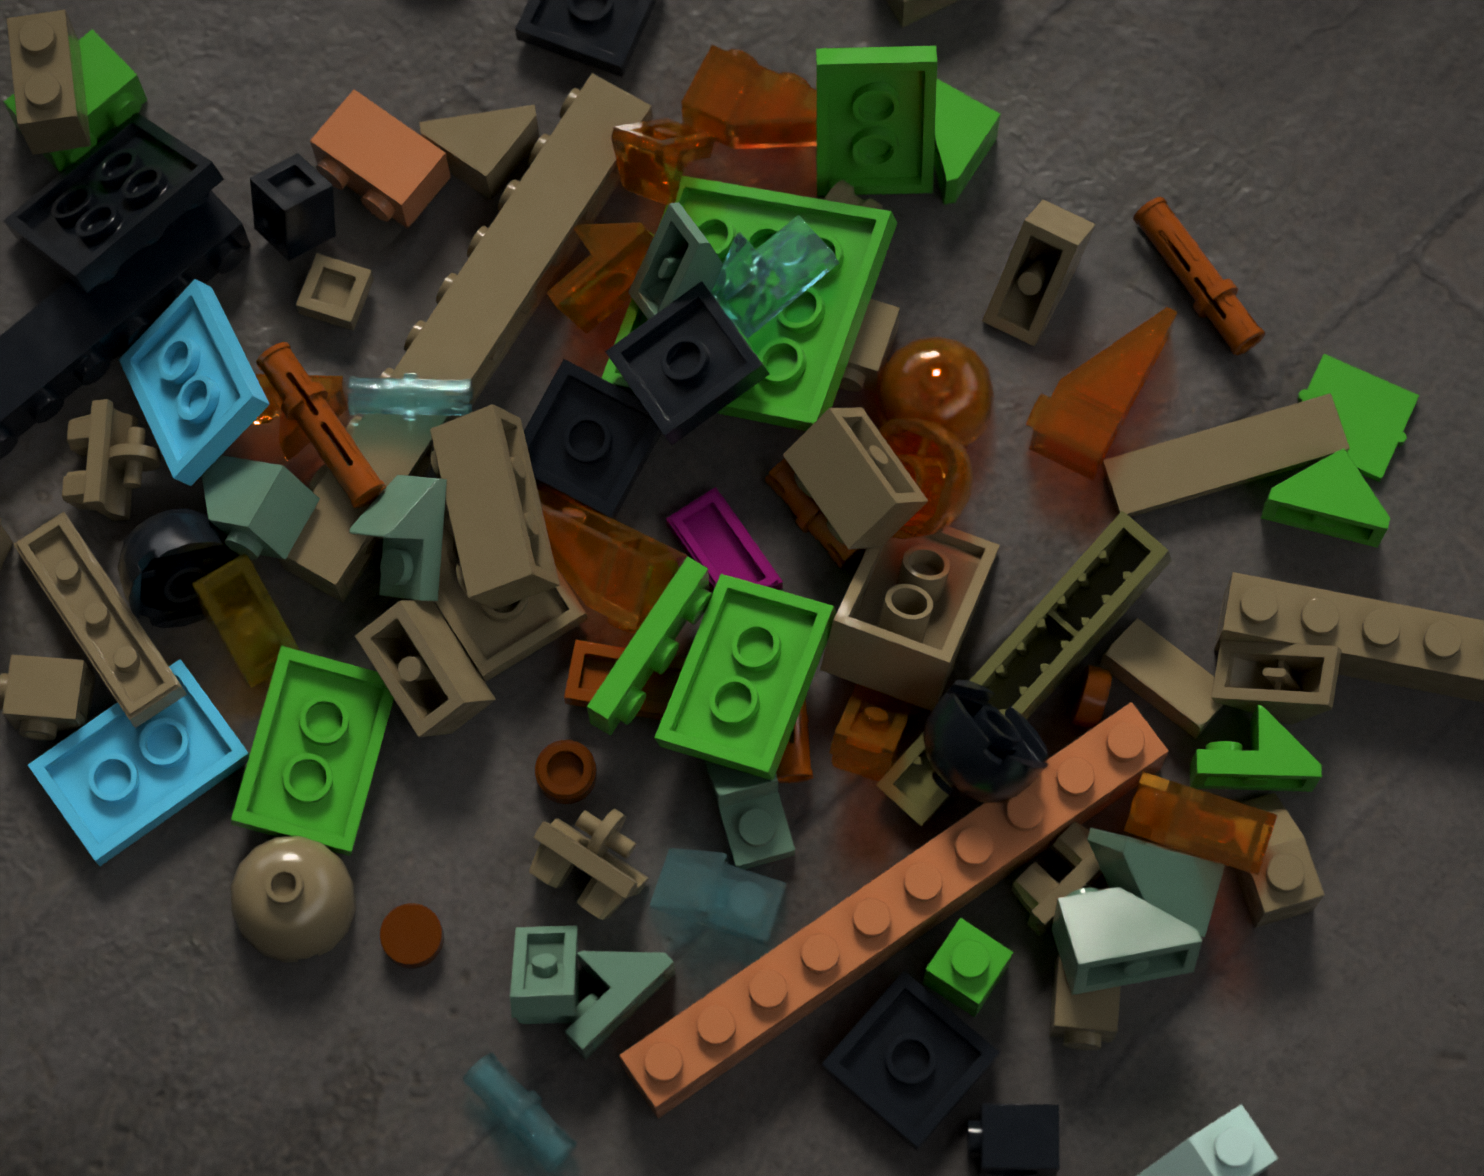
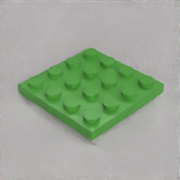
M678 175L663 216L669 203H680L711 244L734 280L733 284L714 298L770 374L717 413L807 431L833 406L897 225L893 213L876 208ZM631 298L614 345L648 321L633 298ZM609 358L602 379L635 395Z

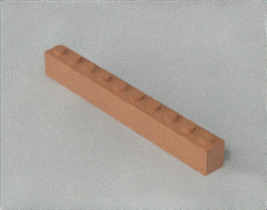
M1130 702L1046 760L1044 763H1048L1047 767L1019 795L1002 802H985L620 1054L624 1071L659 1119L1053 845L1073 822L1076 821L1080 825L1161 770L1169 750L1134 704Z

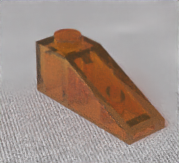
M1169 307L1164 308L1061 378L1051 397L1041 393L1026 422V426L1033 428L1029 449L1093 481L1101 467L1102 461L1109 452L1172 333L1178 312Z
M545 485L537 487L557 569L585 605L607 616V622L611 626L626 632H637L687 558V555Z

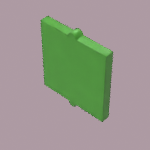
M1323 354L1308 389H1303L1299 392L1297 401L1302 402L1331 393L1350 447L1347 452L1362 475L1380 482L1396 446H1402L1407 439L1403 431L1419 395Z

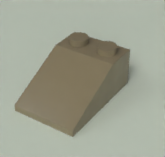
M915 514L882 547L866 549L833 620L820 670L933 711L951 675L1000 545Z

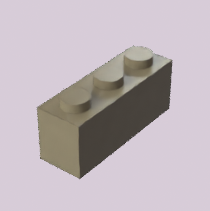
M492 404L431 428L430 432L434 445V451L431 453V464L437 478L447 479V506L445 507L444 521L449 533L455 539L460 560L456 565L457 579L468 598L498 609L560 586L521 418Z

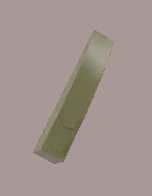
M1122 510L970 681L982 685L995 693L988 703L996 707L1004 716L1005 711L1012 706L1027 720L1172 561L1169 550ZM924 732L876 784L880 790L921 827L952 798L941 790L932 778L934 769L927 759L923 739Z

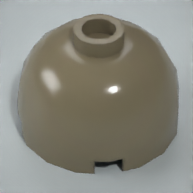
M302 836L276 837L255 847L239 864L231 884L232 915L241 935L262 955L284 963L299 962L297 959H308L316 954L321 956L331 951L348 933L356 912L354 883L343 860L322 843Z

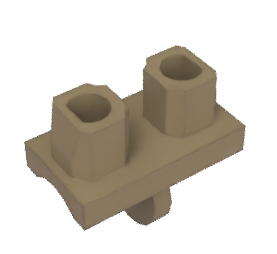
M109 399L92 401L91 414L71 419L68 422L67 441L70 450L80 456H87L86 470L68 472L63 477L62 498L77 509L96 510L113 521L130 520L132 489L141 487L142 472L160 468L161 452L156 448L145 445L146 430L137 427L138 418L116 410L113 407V402Z
M617 809L610 811L603 821L586 810L580 815L575 825L591 835V839L559 818L555 819L551 824L546 821L542 822L533 837L541 844L536 851L529 872L547 885L560 888L574 866H577L592 876L577 903L601 920L610 918L624 903L626 898L640 894L649 880L647 876L607 851L610 848L627 859L636 847L635 842L619 833L625 823L626 815Z
M1076 821L1058 837L1051 848L1072 871L1058 884L1045 870L1034 862L1015 880L1011 888L1022 906L1030 913L1027 925L1040 937L1053 925L1058 898L1066 897L1075 890L1091 887L1103 875L1087 840L1090 831ZM1105 881L1098 888V890H1105L1110 888L1107 882Z

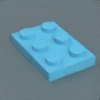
M196 279L119 359L173 478L189 486H192L270 405L212 287Z
M181 659L170 665L169 668L187 695L137 728L133 726L117 702L28 764V767L99 866L109 861L248 762L250 754Z

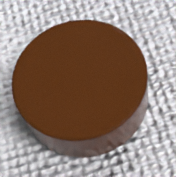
M1090 664L1085 667L1075 694L1071 711V723L1091 729L1099 724L1111 687L1112 675L1109 670Z
M559 740L549 744L541 751L535 764V776L541 792L548 799L559 804H573L583 800L591 793L597 780V768L592 753L583 744L573 740Z
M408 903L394 908L384 918L380 928V941L391 961L401 967L414 969L428 965L439 955L444 942V932L438 917L432 910L421 904Z

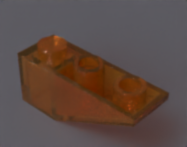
M711 45L681 102L683 127L733 149L816 146V89L811 88L805 79L794 73L781 72L779 74L760 66L752 56L741 50L730 49L726 51Z

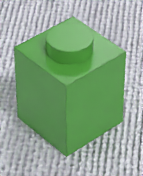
M960 918L926 968L923 984L975 1018L1008 969L1014 952Z

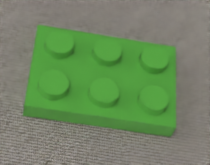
M936 46L816 49L817 196H826L840 180H844L854 186L855 195L933 193L937 88Z
M720 574L654 737L658 745L773 781L827 644L832 623L837 613L834 606Z
M285 646L280 647L231 818V825L276 837L302 836L322 843L333 852L351 856L394 697L377 671Z

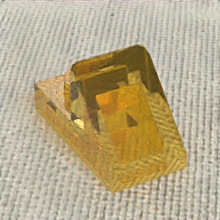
M245 553L192 584L205 619L218 632L242 677L251 688L273 675L281 646L300 651L251 560Z

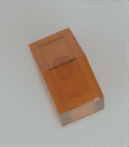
M1143 772L1136 794L1132 800L1130 814L1124 831L1259 875L1278 815Z

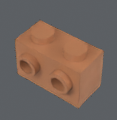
M355 89L310 140L317 162L316 170L334 187L342 190L345 186H348L362 196L361 201L363 205L376 217L386 222L392 217L407 229L451 178L445 152Z

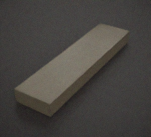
M1329 393L1103 460L1101 466L1117 514L1119 515L1123 510L1128 516L1133 517L1317 463L1342 448L1348 452L1350 447L1332 395Z
M62 512L13 544L135 728L187 695L65 512Z

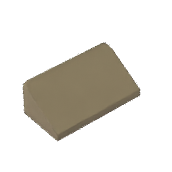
M1139 618L1113 642L1102 656L1100 666L1109 670L1114 677L1195 739L1198 738L1224 706V704L1217 703L1211 698L1215 677Z

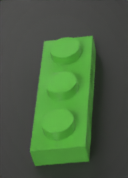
M687 556L587 705L590 724L611 736L620 721L628 725L635 718L646 698V693L642 691V688L654 671L661 675L669 667L680 645L675 639L688 621L695 625L707 609L712 593L708 591V568Z

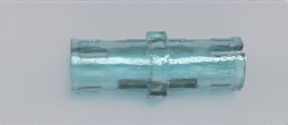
M404 373L403 379L358 378L357 376H350L348 388L352 390V393H348V410L350 415L396 414L402 415L404 421H417L418 415L464 416L472 413V404H470V400H473L472 379H419L417 373Z
M493 1052L481 1058L463 1077L462 1080L465 1084L469 1085L498 1116L499 1121L497 1125L506 1134L512 1132L522 1141L547 1172L559 1166L577 1147V1142L571 1139L542 1108L540 1104L543 1099L535 1090L528 1092L499 1062Z

